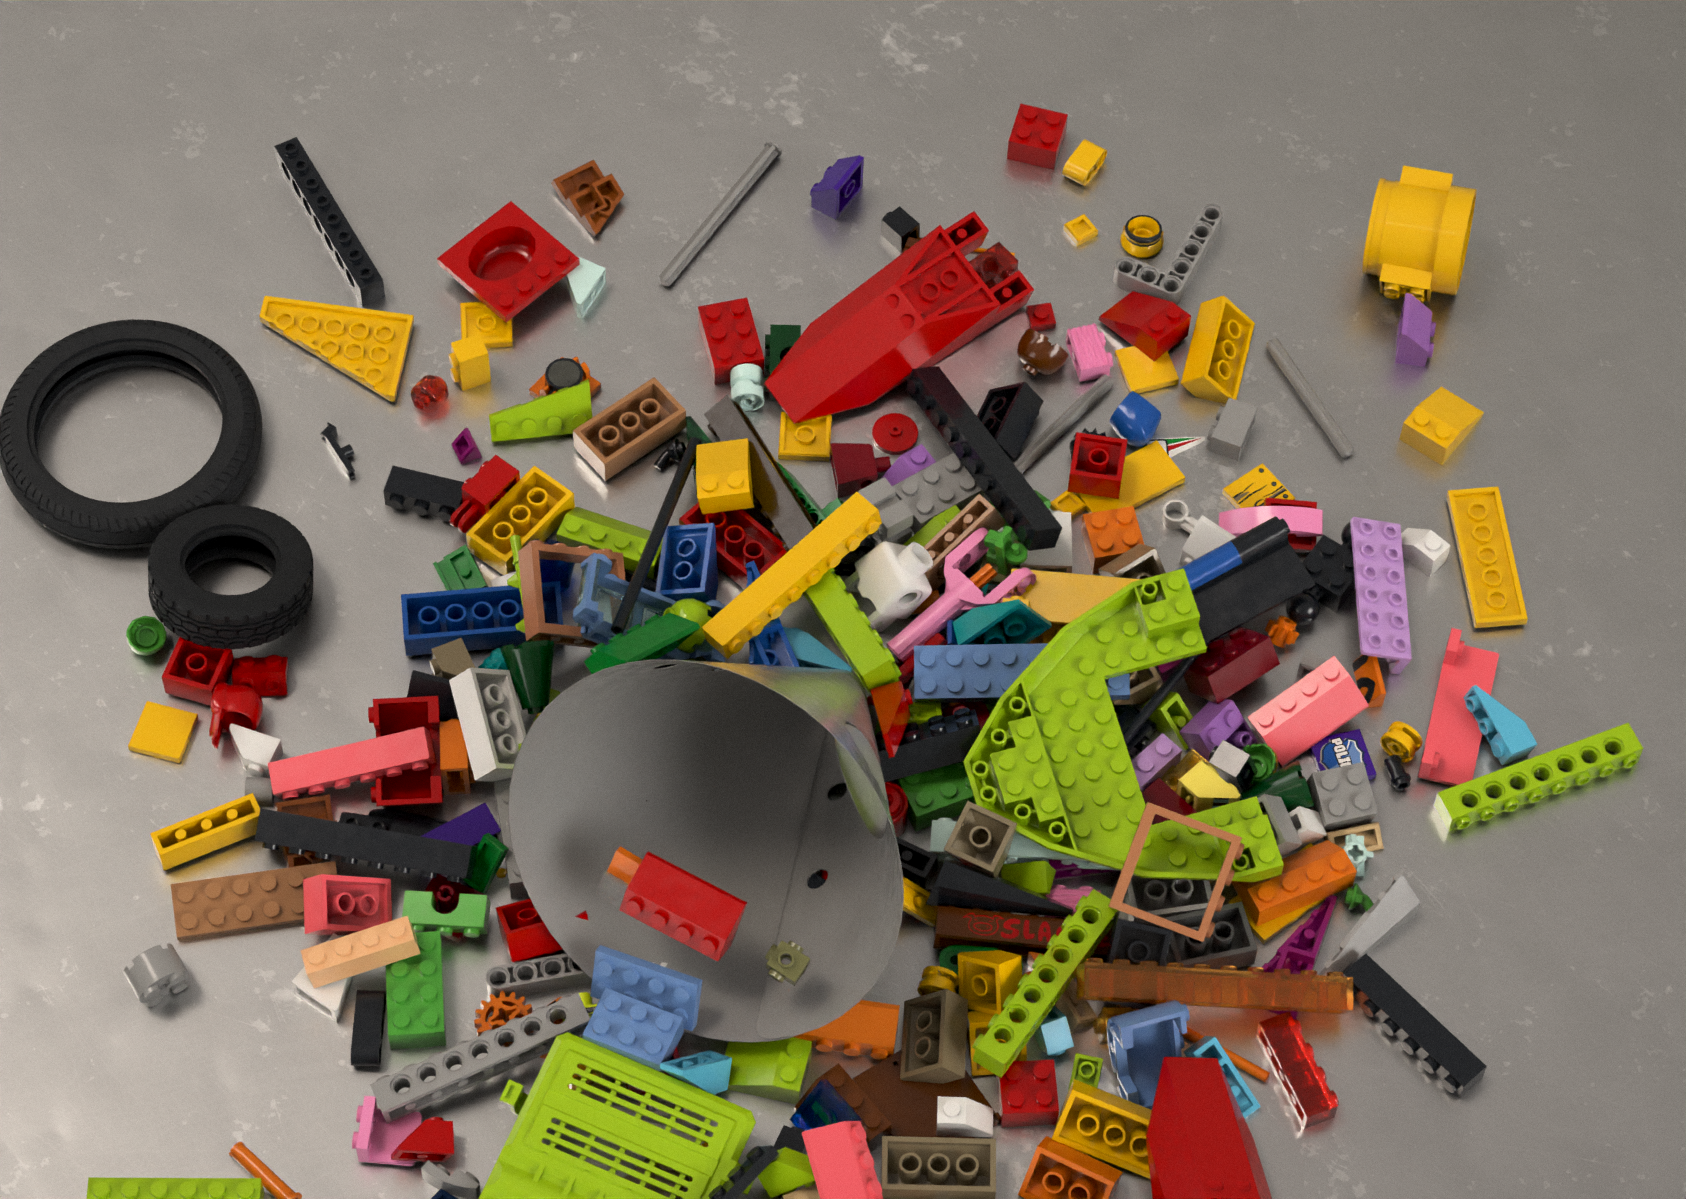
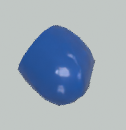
M1132 391L1116 408L1109 424L1121 439H1127V444L1141 448L1150 442L1161 420V412L1138 393Z

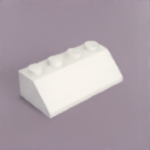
M468 668L449 680L474 779L475 781L495 782L512 777L514 763L519 752L518 744L522 743L526 737L510 671Z

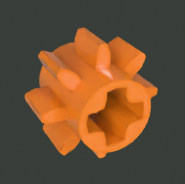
M1279 615L1277 619H1270L1265 628V631L1269 632L1268 635L1272 644L1281 648H1285L1287 644H1294L1299 635V632L1295 631L1297 624L1282 615Z

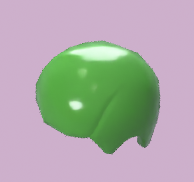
M142 616L132 620L126 631V640L129 648L136 654L150 656L159 652L167 638L164 625L155 617Z

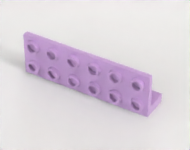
M1353 517L1350 520L1360 653L1367 656L1386 658V662L1389 663V673L1399 675L1412 660L1400 524Z

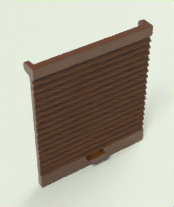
M902 1049L853 1078L856 1084L892 1123L891 1136L976 1138L967 1136H936L938 1096L967 1097L992 1108L966 1070L964 1078L947 1083L901 1080ZM993 1110V1127L1001 1123V1116Z

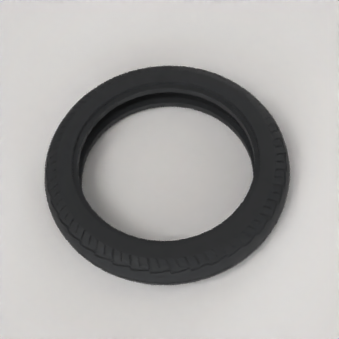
M131 319L94 325L72 333L48 347L24 369L13 384L0 414V467L8 487L20 505L36 521L51 531L70 540L101 548L134 549L150 547L158 534L172 521L174 522L182 515L197 509L231 504L242 491L254 470L261 447L262 415L259 400L250 379L240 364L220 345L202 334L176 324L155 320ZM132 365L162 367L185 375L202 386L210 394L222 414V428L215 450L206 464L191 479L163 495L147 500L123 503L88 498L73 492L58 482L47 471L38 456V442L42 425L53 405L74 385L101 371Z

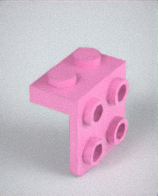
M364 1096L363 1106H358L356 1116L357 1123H360L359 1132L354 1131L352 1139V1149H356L358 1161L413 1166L416 1161L391 1160V1154L422 1123L421 1113L413 1112L387 1124L381 1109L377 1106L376 1097Z

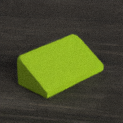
M1033 861L1003 864L1001 868L1003 879L1041 895L1050 894L1056 870L1048 862Z

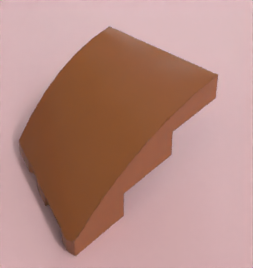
M595 160L553 179L551 182L566 207L593 236L599 233L624 196L612 173L604 177Z
M330 795L274 803L275 810L279 812L337 822V820H333ZM282 846L287 868L317 864L323 860L322 858L315 857L314 851L305 850V855L289 853V847Z

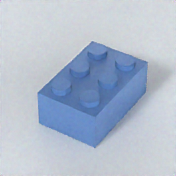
M605 988L582 1034V1038L664 1073L665 1071L660 1069V1063L671 1060L684 1033L683 1018Z

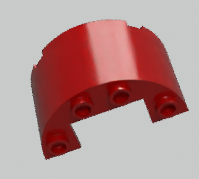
M438 696L373 699V707H368L369 723H374L376 738L425 727L431 732L436 763L429 764V768L425 770L413 771L408 769L403 770V774L399 776L387 777L382 775L376 777V787H371V802L376 803L377 807L443 803V784L440 768V704Z

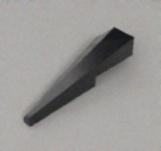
M948 857L943 862L926 902V905L929 906L952 905L964 909L979 908L987 911L1067 917L1073 912V908L999 876L997 878Z

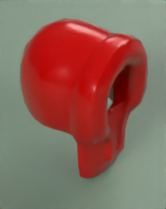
M219 682L215 685L211 699L212 719L209 728V737H211L213 747L218 749L221 735L224 732L230 733L229 726L231 723L254 731L256 730L263 715V701L256 690L245 685H228L225 682Z

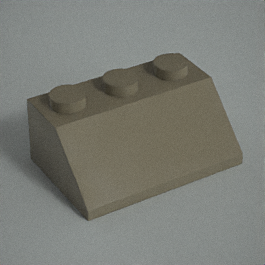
M943 989L904 1001L901 1080L947 1083L965 1077L968 999L948 989Z

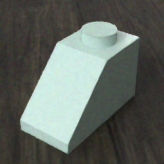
M578 257L580 265L565 277L567 278L568 292L576 315L582 319L606 284V269Z

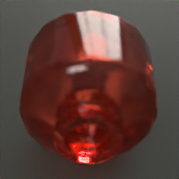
M433 375L424 376L412 388L410 393L414 406L426 413H433L438 410L449 396L446 382L442 378Z

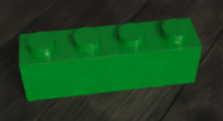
M672 613L662 617L656 614L646 620L643 627L639 623L626 632L627 635L624 636L622 633H619L608 641V645L602 642L590 650L592 655L584 663L591 674H594L605 668L628 662L657 660L675 650L701 627L694 621Z

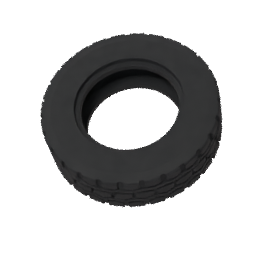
M233 504L197 509L182 515L174 522L172 521L154 540L148 557L149 601L155 615L161 623H164L165 627L176 633L177 636L194 644L217 649H244L260 646L274 641L280 636H284L294 626L296 627L304 618V615H306L313 596L314 567L312 550L306 538L302 536V533L283 517L265 509ZM222 558H241L261 565L269 571L272 578L265 585L252 592L238 595H223L212 593L199 587L189 576L198 567L209 561Z

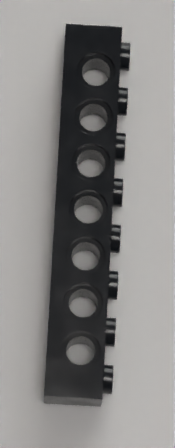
M295 137L275 145L278 167L362 307L384 298L385 291L381 275L298 138Z

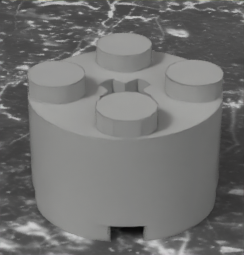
M167 944L168 948L162 949L161 945H157L142 952L132 960L134 966L130 970L126 966L123 971L139 1001L147 1003L148 1007H154L163 1001L162 996L170 992L177 994L188 986L186 980L189 977V972L172 944Z

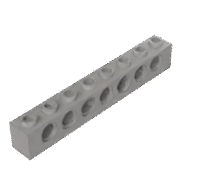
M578 993L561 997L556 1003L547 1007H538L531 1014L522 1018H513L504 1026L486 1030L479 1037L470 1041H461L454 1048L445 1052L434 1053L420 1063L409 1064L402 1071L382 1076L376 1082L370 1084L388 1124L549 1053L556 1036L569 1032L582 1038L590 1017ZM558 1019H565L561 1024H553ZM533 1030H538V1031H539V1032H538L536 1035H534V1036H529V1035H528V1034H529L531 1031H533ZM506 1042H513L509 1047H502ZM481 1053H487L482 1059L476 1058ZM454 1065H461L457 1070H450ZM435 1076L432 1081L424 1082L427 1077ZM402 1088H409L405 1093H398Z

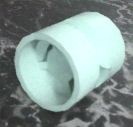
M746 363L733 367L730 371L731 398L744 411L749 412L761 408L764 405L762 369L757 365Z

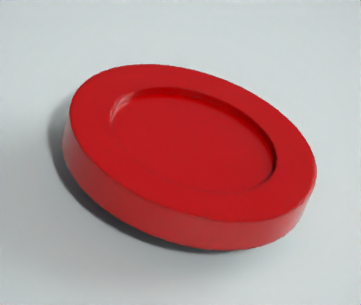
M890 413L880 417L875 422L872 429V439L875 446L882 452L890 455H901L913 449L916 445L918 428L910 417L900 413Z

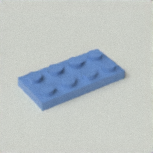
M600 945L595 952L590 996L600 999L605 988L682 1017L683 1028L693 1031L697 1026L703 980Z

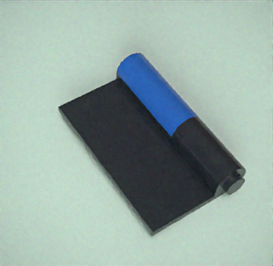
M1275 516L1177 569L1184 568L1200 614L1199 626L1202 635L1210 642L1315 586V582L1288 542L1287 533L1290 532V529L1283 518L1279 520Z

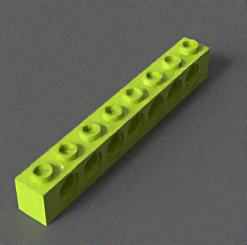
M1625 723L1437 793L1434 807L1448 832L1454 829L1462 830L1478 820L1487 821L1497 813L1514 811L1524 803H1536L1546 795L1552 793L1554 795L1560 794L1570 786L1576 784L1581 786L1588 783L1592 778L1598 776L1606 777L1619 768L1633 767L1639 762L1644 748L1630 724ZM1607 751H1612L1615 755L1609 754ZM1583 760H1589L1592 763H1586ZM1559 768L1566 769L1568 772H1563ZM1535 777H1540L1545 781L1537 780ZM1511 786H1517V787H1519L1521 790H1516V789L1512 788ZM1488 795H1494L1497 798L1493 799L1490 798ZM1464 803L1470 804L1473 807H1466Z
M1095 889L1087 897L1083 895L1075 908L1077 910L1073 916L1068 915L1061 926V933L1058 936L1056 934L1052 936L1046 947L1048 949L1044 955L1039 954L1032 965L1033 971L1030 975L1025 973L1019 981L1016 994H1009L1002 1006L1004 1010L1000 1015L996 1013L987 1026L989 1028L985 1035L981 1033L975 1040L972 1047L975 1049L974 1062L1002 1078L1112 928L1115 917L1118 918L1120 911L1108 906L1110 898ZM1085 920H1089L1093 922V924L1085 922ZM1070 940H1076L1079 943H1073ZM1056 959L1063 960L1065 963L1057 962ZM1040 979H1047L1050 982L1046 983L1041 981ZM1026 999H1033L1036 1002L1031 1003L1028 1002ZM1011 1019H1018V1020H1020L1021 1022H1020V1023H1016V1022H1013ZM996 1039H1003L1006 1043H1000Z

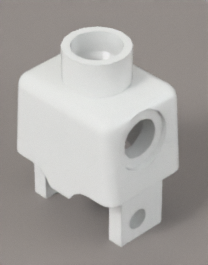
M884 541L855 563L857 570L844 581V584L847 588L846 590L861 593L863 598H869L873 602L876 611L868 617L873 630L875 629L881 633L897 618L907 619L932 593V588L924 573L933 566V560L928 551L916 542L905 546Z

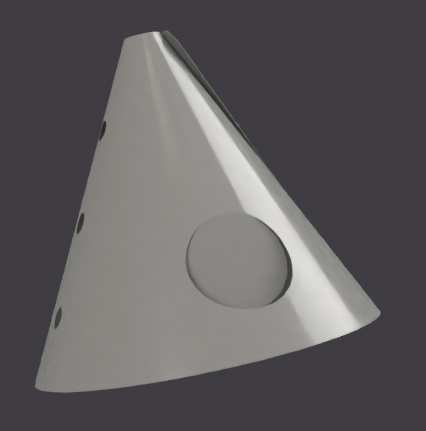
M652 659L616 665L582 678L565 689L545 707L524 738L514 763L509 787L508 805L510 837L515 861L523 884L536 911L566 954L590 978L593 977L595 952L600 945L652 963L655 962L658 965L662 962L668 963L666 968L703 980L697 1026L693 1031L684 1029V1032L723 1041L751 1043L792 1038L796 1035L821 1028L849 1011L871 990L886 968L897 942L902 921L904 889L899 848L893 820L889 811L885 782L874 735L878 717L875 706L872 704L868 705L865 688L860 678L848 670ZM677 664L670 667L655 669V667L662 665ZM716 668L723 669V670L712 671L713 669H716ZM839 783H846L847 791L844 796L837 801H830L828 799L830 789ZM620 846L641 859L649 851L747 902L732 945L718 962L619 911L629 884L607 872L616 850ZM819 870H826L828 872L826 882L819 888H809L808 880L812 874ZM586 911L588 920L575 916ZM782 940L787 944L790 940L804 949L802 953L810 958V964L806 972L800 977L795 986L785 980L782 983L776 981L768 975L770 970L766 968L768 960L765 959L767 952L773 944L778 946ZM788 959L781 961L785 965L790 963Z

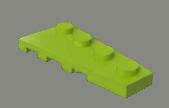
M589 379L580 382L578 385L560 389L558 392L534 398L533 401L517 404L489 414L492 442L573 434L574 429L593 418Z

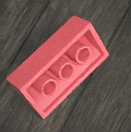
M1333 656L1247 718L1259 739L1264 744L1270 746L1277 754L1278 763L1283 768L1369 707V704L1349 673L1337 658Z
M843 1121L802 1132L820 1199H883L882 1187L877 1179L874 1159L870 1154L866 1141V1132L862 1127L861 1121Z

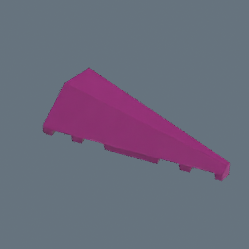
M1331 895L1326 897L1325 902L1318 909H1315L1311 913L1310 918L1303 925H1300L1281 945L1276 955L1261 967L1260 972L1254 979L1248 981L1247 989L1269 1012L1296 1020L1337 904V896Z

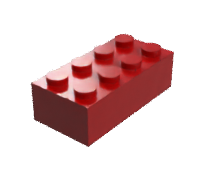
M698 502L679 518V525L715 524L717 567L744 590L747 588L746 563L754 561L760 575H762L787 553L782 546L783 542L743 509L702 514Z

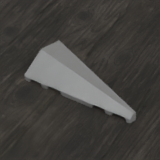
M1397 871L1389 888L1385 892L1381 891L1377 896L1378 900L1362 915L1339 945L1340 951L1332 960L1328 959L1326 961L1324 969L1309 983L1308 988L1315 994L1321 992L1365 953L1371 952L1417 915L1420 901L1400 872Z

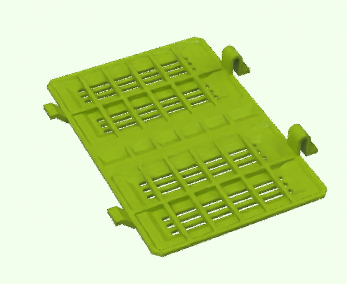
M567 1032L556 1036L529 1095L524 1092L523 1085L510 1079L508 1080L499 1100L510 1105L511 1112L517 1115L518 1118L479 1199H676L677 1196L682 1199H710L708 1197L710 1192L729 1180L727 1177L729 1172L736 1166H742L738 1161L756 1121L752 1111ZM579 1064H582L586 1066V1069L584 1071L582 1069H579L577 1066ZM592 1070L616 1079L615 1083L591 1074ZM577 1074L581 1076L580 1081L574 1079L573 1075ZM587 1080L611 1089L610 1094L586 1084ZM622 1082L646 1092L645 1096L621 1087ZM572 1084L577 1088L574 1091L572 1089H569L568 1085ZM585 1090L606 1099L605 1104L581 1094L582 1091ZM617 1092L641 1102L640 1106L616 1097ZM654 1095L676 1106L672 1109L650 1098ZM612 1103L636 1112L635 1117L611 1107ZM647 1105L671 1115L670 1119L646 1110ZM684 1108L706 1119L702 1122L680 1111ZM642 1115L666 1125L665 1130L641 1120ZM679 1118L683 1121L700 1127L701 1130L700 1132H697L693 1129L676 1123V1119ZM552 1119L559 1120L560 1124L552 1123ZM711 1121H714V1122H716L718 1125H717L716 1127H714V1126H712V1125H710V1124H711ZM566 1124L590 1133L589 1138L566 1129ZM672 1128L696 1138L695 1143L671 1133ZM552 1129L556 1132L552 1135L547 1133V1130ZM707 1131L713 1133V1136L709 1137L705 1134ZM563 1134L586 1145L582 1148L560 1137ZM596 1137L620 1146L619 1151L596 1142ZM547 1139L551 1141L550 1145L542 1143V1140ZM702 1141L708 1143V1147L701 1146ZM557 1144L581 1154L580 1157L576 1158L556 1149ZM593 1147L616 1158L612 1161L590 1150ZM626 1150L650 1159L649 1164L626 1155ZM588 1157L611 1168L609 1171H606L585 1160ZM621 1160L646 1171L642 1174L620 1164ZM656 1163L680 1172L679 1177L656 1168ZM618 1170L641 1180L640 1184L615 1175ZM651 1173L676 1184L672 1187L650 1177ZM686 1176H689V1177H691L693 1180H692L691 1182H689V1181H686L685 1178H686ZM754 1181L742 1192V1194L748 1196ZM648 1183L666 1192L671 1193V1195L668 1198L662 1194L645 1188V1186ZM681 1186L686 1187V1188L688 1189V1191H687V1192L681 1191V1190H680Z

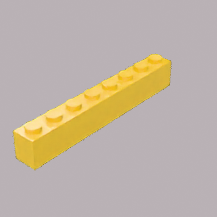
M858 492L853 494L702 626L706 641L726 659L738 653L744 644L752 637L759 635L771 620L777 619L788 605L799 600L804 591L811 585L817 584L829 569L836 567L845 555L858 548L862 540L878 530L882 524L879 510Z

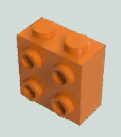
M451 719L446 722H440V768L444 795L471 794V784L476 783L472 772L460 721Z

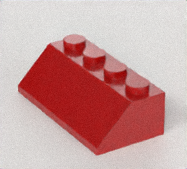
M648 851L626 889L619 911L718 962L732 945L747 902Z

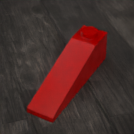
M901 681L870 689L889 758L895 757L911 716L908 706L913 705L910 690H904Z

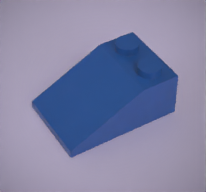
M715 524L667 526L663 536L656 592L675 601L692 598L705 603L709 600H716L718 571Z

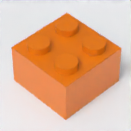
M1134 506L1083 514L1081 534L1092 574L1099 573V568L1136 545H1144Z

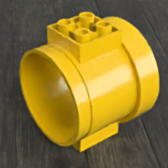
M1404 165L1400 181L1380 178L1369 220L1362 274H1372L1380 277V293H1383L1385 297L1390 299H1399V296L1405 297V294L1409 293L1421 303H1424V301L1430 302L1431 292L1456 296L1469 243L1477 189L1453 185V174Z

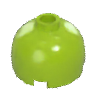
M692 598L681 599L665 610L663 616L672 613L694 621L701 627L679 645L677 649L686 653H692L695 650L691 648L695 643L701 645L704 641L705 636L702 626L712 619V617L707 616L708 610L712 611L708 604Z

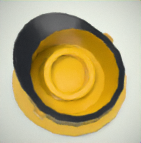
M1137 215L1130 218L1126 225H1124L1120 241L1124 250L1132 256L1147 258L1161 250L1164 244V231H1162L1159 221L1154 217Z

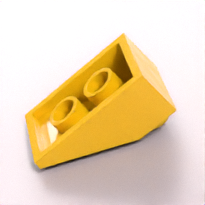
M1441 386L1422 401L1403 422L1399 440L1438 464L1443 465L1480 420L1484 412Z
M748 438L697 445L696 485L697 498L702 514L754 508Z

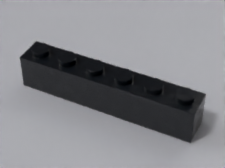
M1366 953L1343 972L1340 986L1344 994L1349 998H1354L1361 1005L1366 1015L1374 1017L1388 1035L1394 1036L1401 1043L1403 1049L1408 1054L1414 1055L1420 1060L1423 1068L1428 1073L1437 1076L1447 1091L1455 1093L1461 1098L1483 1078L1487 1066Z

